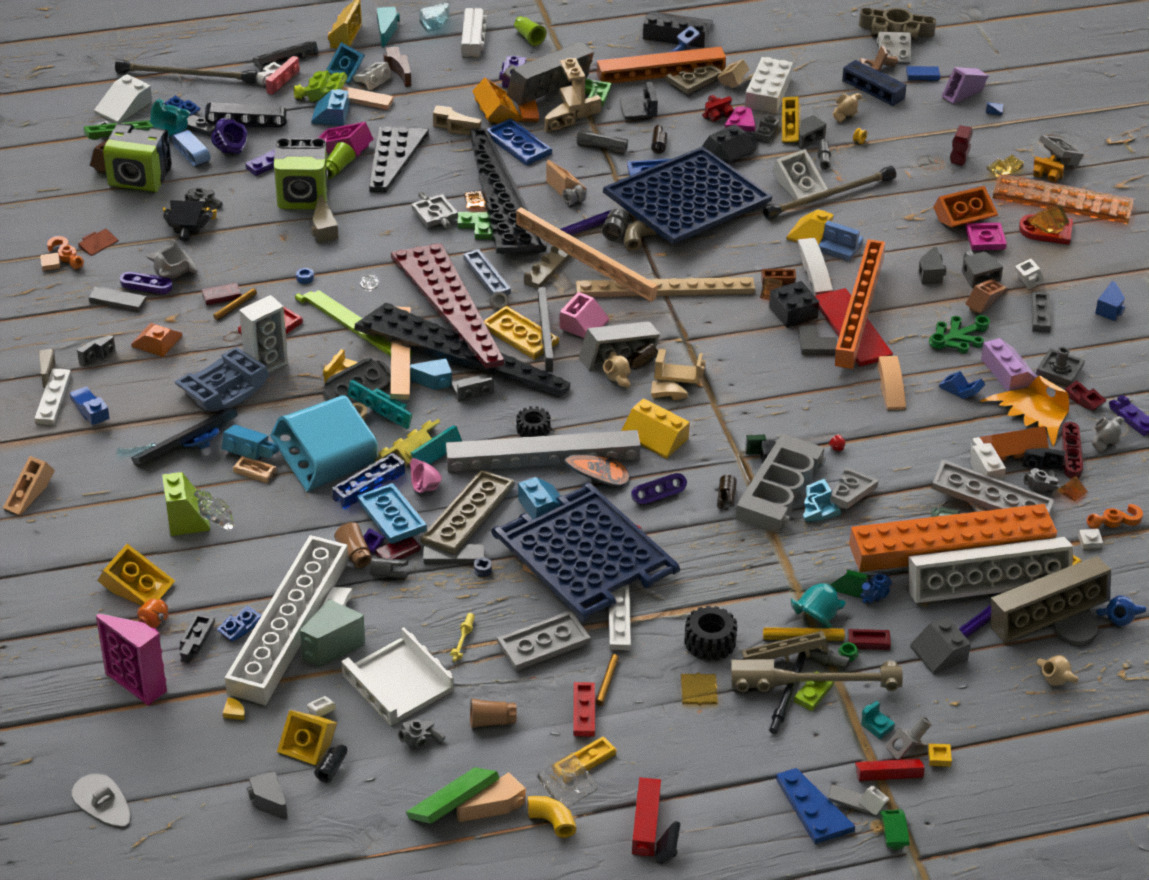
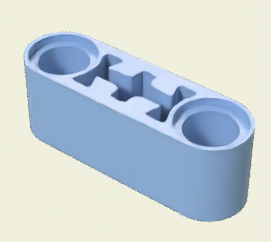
M189 130L172 136L174 147L193 166L210 161L211 157L208 149Z

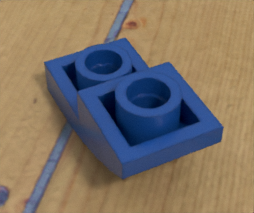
M176 95L164 103V105L186 109L190 112V115L196 114L201 109L189 99L184 102Z
M247 605L236 617L230 615L217 628V631L230 641H234L255 628L262 615Z

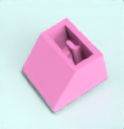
M578 292L560 311L559 328L585 338L587 328L603 327L609 321V317L593 297Z

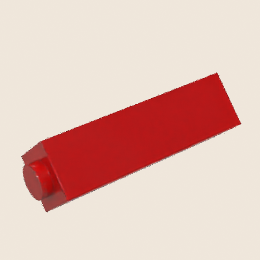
M639 777L632 839V854L654 856L661 779Z

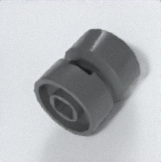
M622 209L611 210L602 226L601 232L603 236L610 241L620 240L630 222L629 215Z

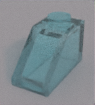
M448 2L419 9L420 24L427 32L442 29L450 17Z

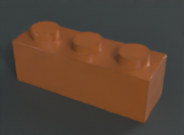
M762 269V285H789L796 281L795 269Z

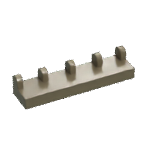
M552 246L551 251L548 254H544L538 264L535 263L532 266V271L524 274V284L539 289L570 259L571 255Z
M823 631L741 650L743 660H770L784 656L785 662H790L789 655L804 651L805 656L810 657L809 650L822 647L824 653L829 651Z

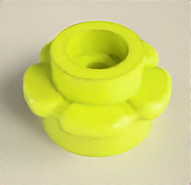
M300 84L294 86V98L302 100V97H305L304 87Z

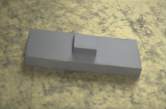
M831 784L828 801L870 814V811L859 803L863 794Z

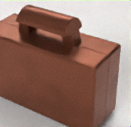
M105 228L98 233L92 232L83 237V241L78 243V247L90 256H93L119 240Z

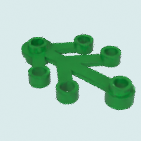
M982 315L977 316L975 324L958 330V327L961 326L962 318L952 316L950 333L947 335L943 334L947 331V323L943 321L937 322V332L929 338V345L935 349H942L944 347L956 348L962 354H966L969 351V344L967 342L972 343L976 348H981L984 339L981 336L974 337L967 334L974 331H986L989 328L990 319ZM951 340H958V341H964V342H960V343H959V342H954V341H951Z

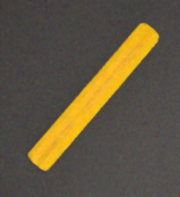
M764 627L763 639L786 640L823 631L826 641H843L845 631L839 628Z

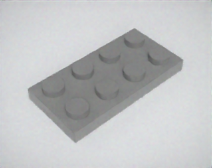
M568 611L498 637L497 644L514 669L518 671L590 643L591 637L573 612Z

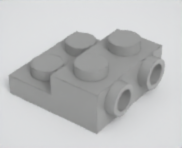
M1041 135L1039 139L1044 144L1043 147L1050 151V155L1053 154L1056 158H1060L1061 162L1067 166H1078L1084 156L1081 151L1062 138Z

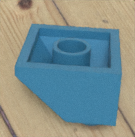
M341 42L326 71L328 70L331 74L345 72L347 75L346 82L350 84L365 55Z

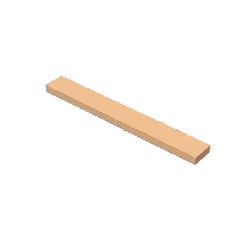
M397 307L410 313V307ZM393 340L391 342L390 399L409 400L410 346H402V342Z

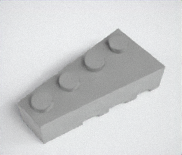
M650 322L587 328L579 359L588 371L595 369V366H603L610 352H616L617 356L621 355L626 358L648 343L656 347L660 333Z

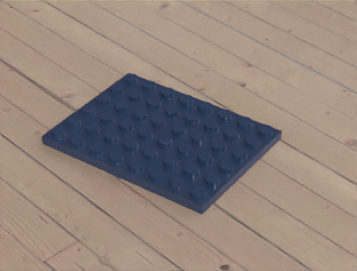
M703 146L603 187L605 195L671 244L680 242L772 201L771 194Z

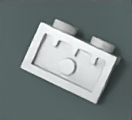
M380 62L374 63L353 76L355 82L366 83L368 90H372L393 76L388 63Z

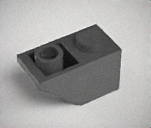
M933 247L919 261L918 275L921 284L943 282V276L946 275V266L942 263V254H939L937 247Z

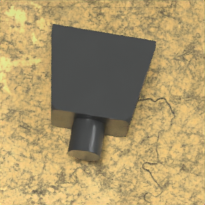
M967 251L964 254L962 273L971 288L990 279L1001 281L1003 266L987 252L974 254L972 251Z

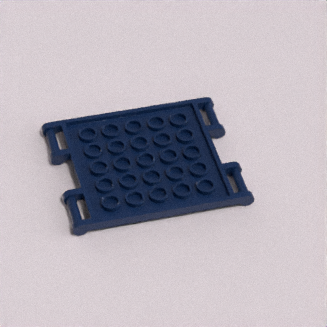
M589 482L583 484L582 488L557 497L556 500L561 506L538 518L532 519L527 513L519 515L518 519L501 527L496 526L491 529L493 537L499 539L577 615L581 622L588 620L589 616L606 607L611 608L615 606L616 599L611 592L637 579L648 589L653 586V583L670 574L675 575L680 572L679 564ZM664 565L667 566L666 568L662 569L661 571H659V572H657V573H655V574H653V575H651V576L648 575V573H650V572H652V571H654V570H656V569H658V568H660V567H662V566H664ZM600 598L603 599L602 601H600V602H598V603H596V604H594V605H592V606H590V607H588V608H586V609L583 608L584 606H586V605H588V604H590V603H592V602H594V601H596V600H598V599H600Z

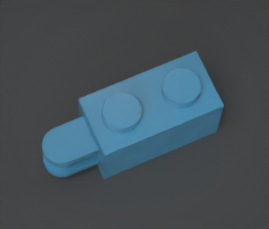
M233 425L223 432L222 450L253 460H257L261 456L271 458L278 453L279 447L276 443L268 441L269 435L238 425Z

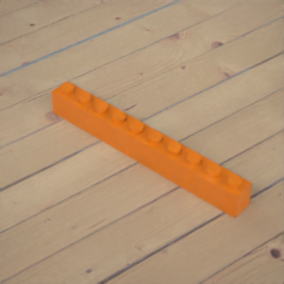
M867 240L836 346V367L849 369L854 367L884 260V241Z

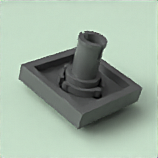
M1059 347L1058 350L1050 348L1038 366L1036 375L1069 386L1083 368L1085 360L1069 355L1070 350L1067 347Z

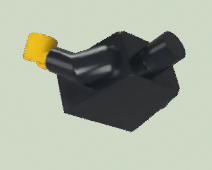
M170 200V209L163 207V218L168 226L173 228L174 233H179V239L182 241H188L190 234H198L200 228H203L210 219H216L217 209L210 210L207 207L205 211L203 201Z

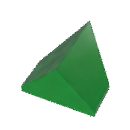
M847 570L845 575L830 585L836 592L861 598L860 594L863 592L862 585L868 583L872 575Z

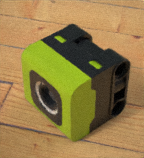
M117 123L104 146L103 154L109 186L158 192L172 165L168 130L151 128L148 131L134 129V126L130 124Z
M281 138L276 141L274 175L276 200L279 208L315 209L320 195H323L327 203L328 171L326 168V141L324 139Z

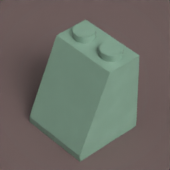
M328 599L300 630L302 659L321 667L362 647L365 644L364 615Z

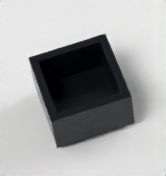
M802 281L770 290L769 308L786 328L818 318L820 301Z

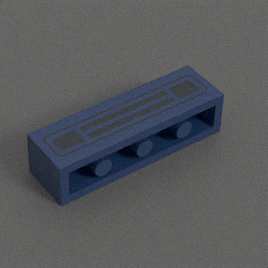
M857 60L843 67V82L892 106L905 99L906 84Z

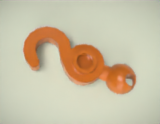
M56 236L48 240V251H52L56 245H61L58 255L62 262L70 263L71 267L76 270L83 267V258L77 256L76 249L69 245L67 238Z
M1129 504L1127 512L1134 516H1129L1115 508H1109L1104 511L1103 516L1090 514L1086 522L1091 529H1097L1101 524H1105L1110 528L1119 527L1121 523L1135 526L1141 523L1143 511L1137 505Z

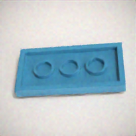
M393 483L357 495L358 503L391 544L427 531V524Z

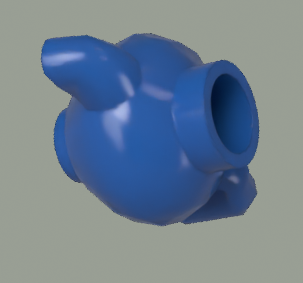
M1119 595L1109 601L1107 608L1099 607L1096 610V614L1098 616L1107 615L1115 625L1126 626L1134 620L1136 615L1146 612V607L1135 605L1130 598Z

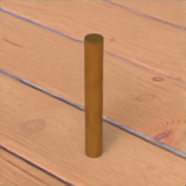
M250 289L214 313V319H220L256 295V289Z
M616 654L611 655L595 701L599 706L604 704L619 660V656Z

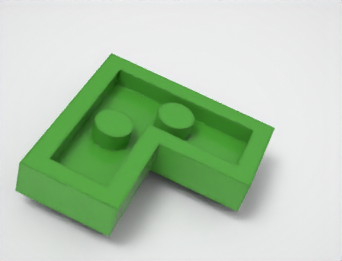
M585 79V94H590L588 98L598 95L601 98V106H604L612 83Z
M458 212V228L475 229V239H492L487 212Z

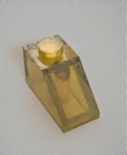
M1061 204L1037 212L1027 219L1030 224L1046 233L1053 231L1055 233L1061 232L1065 229L1064 226L1070 223Z

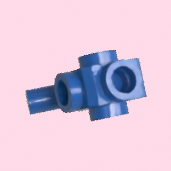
M878 573L868 583H864L862 585L863 592L860 594L861 598H863L862 602L865 604L872 603L874 600L879 601L881 598H885L890 592L891 578Z

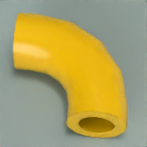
M527 796L529 819L543 818L548 820L554 827L555 835L561 838L571 837L576 833V823L572 813L560 801L546 796Z

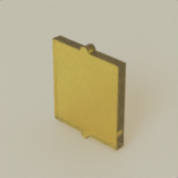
M699 672L696 674H681L682 704H698V706L702 704H717L716 674H700Z

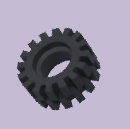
M529 406V409L525 407L523 411L520 410L519 414H517L516 430L518 434L520 433L521 437L546 436V434L550 433L551 416L544 408L539 410L538 406L535 409Z

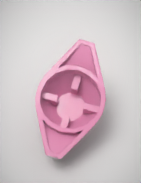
M412 458L410 468L413 489L419 493L436 490L442 480L441 474L426 462Z

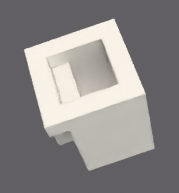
M1032 259L1015 266L1018 277L1028 290L1044 282L1040 268Z

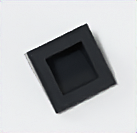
M775 440L762 441V464L774 447Z

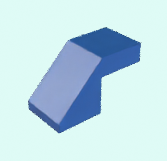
M959 371L948 375L939 384V387L964 399L976 395L986 384L982 379L968 383L962 372Z

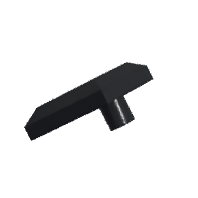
M674 821L657 841V863L663 864L670 857L677 855L678 850L676 848L680 822Z

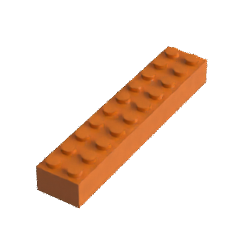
M1045 504L853 526L850 531L849 546L859 572L908 567L909 556L1056 538L1057 530Z

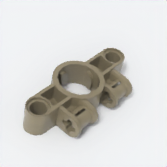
M862 8L860 10L859 26L864 29H871V35L879 34V32L911 33V39L918 41L919 36H934L936 19L931 16L912 14L903 8H890L887 10Z

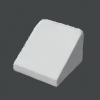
M871 786L863 794L859 803L876 815L889 801V797L876 787Z

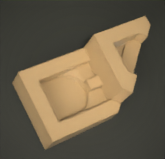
M652 381L651 395L653 399L671 395L674 401L689 397L687 391L674 381Z

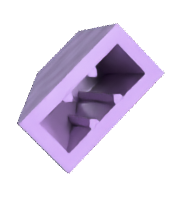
M954 67L942 97L952 104H956L982 91L989 75L977 68Z

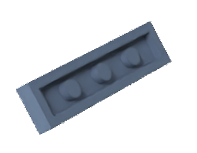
M480 249L463 254V260L491 295L497 291H501L506 295L511 294V288Z

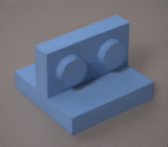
M827 220L824 226L823 239L818 246L821 253L850 261L863 243V237L859 236V230Z

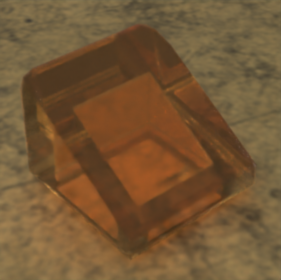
M766 277L760 298L770 300V290L782 287V280Z
M1077 476L1057 489L1072 501H1076L1088 492Z

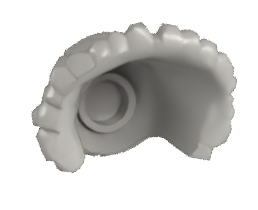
M174 239L171 240V246L164 247L159 252L149 253L146 256L154 262L155 273L160 277L175 279L189 271L194 274L198 272L193 260L184 250L177 246Z

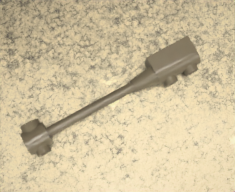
M731 660L732 688H736L739 692H746L749 688H758L761 692H767L770 688L795 683V681H880V687H886L888 691H896L898 687L903 685L902 666H898L895 661L884 662L880 666V673H795L774 668V660Z

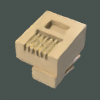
M744 59L729 64L717 78L722 85H729L730 88H733L752 77L742 79L750 70Z

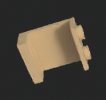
M576 58L560 60V65L568 80L572 81V86L559 88L561 98L569 112L585 109L584 72Z
M658 350L654 379L699 384L700 377H704L706 360H702L703 353H699L697 366L695 367L665 364L666 350Z

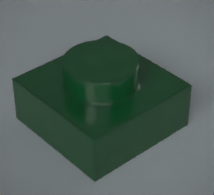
M746 435V454H761L762 441H766V435Z

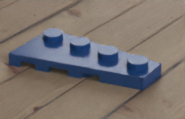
M797 768L777 774V782L814 844L855 832V825L831 801H828V798Z

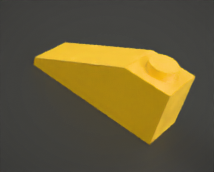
M782 97V143L799 142L801 123L799 97Z

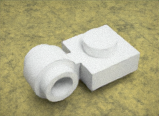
M272 62L263 68V72H259L256 75L257 83L266 86V79L279 69L281 65Z

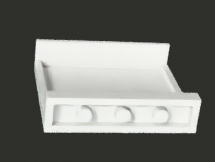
M404 627L401 629L402 638L360 661L353 663L349 657L341 661L343 677L390 726L453 692L454 677L452 673L446 670L440 661L434 658L428 649L417 641L414 634L409 633Z

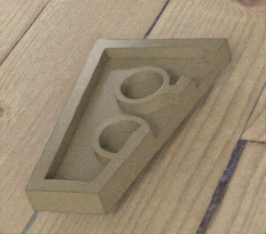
M713 65L695 68L693 72L689 73L685 71L679 72V75L676 76L668 74L666 75V81L688 95L718 80L717 77L722 71Z

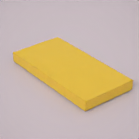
M508 306L503 307L484 320L491 334L533 360L543 354L541 326ZM550 332L552 347L559 343V337Z

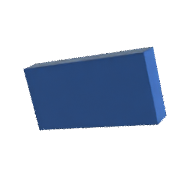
M906 66L908 80H940L938 66Z

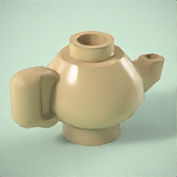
M846 93L842 94L835 101L838 106L833 112V117L838 122H842L846 116L850 115V117H853L858 113V100L862 98V95L859 93L850 96Z
M610 352L608 359L603 365L604 372H606L609 380L617 382L621 387L629 388L630 381L627 377L630 375L631 370L628 360L621 355L617 356L616 352Z
M1057 655L1048 660L1039 658L1036 662L1037 666L1042 667V673L1047 683L1051 686L1063 685L1066 682L1077 683L1079 680L1077 676L1071 673V664L1064 656Z

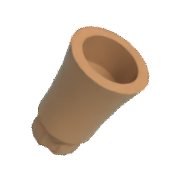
M350 522L339 527L334 534V538L337 542L348 546L349 560L353 562L356 568L368 566L372 558L359 524Z
M471 698V728L516 723V703Z

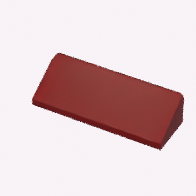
M920 759L855 762L858 781L923 778L925 767Z

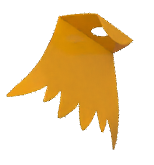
M1042 376L1035 378L1028 388L1002 392L979 401H1003L999 406L1013 405L1008 416L1025 414V426L1039 421V427H1047L1053 447L1060 425L1069 412L1068 392ZM1047 387L1055 389L1056 394L1054 397H1050L1047 394Z

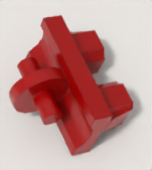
M715 95L709 96L708 102L705 103V113L702 114L704 119L709 117L713 122L718 121L721 117L720 113H723L725 117H729L734 111L731 106L732 98L728 96L721 99L720 97L716 98Z

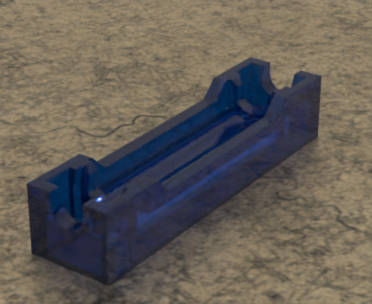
M393 452L332 487V499L335 502L339 500L341 507L344 509L350 507L358 501L357 495L369 492L390 479L395 480L404 475L405 462Z

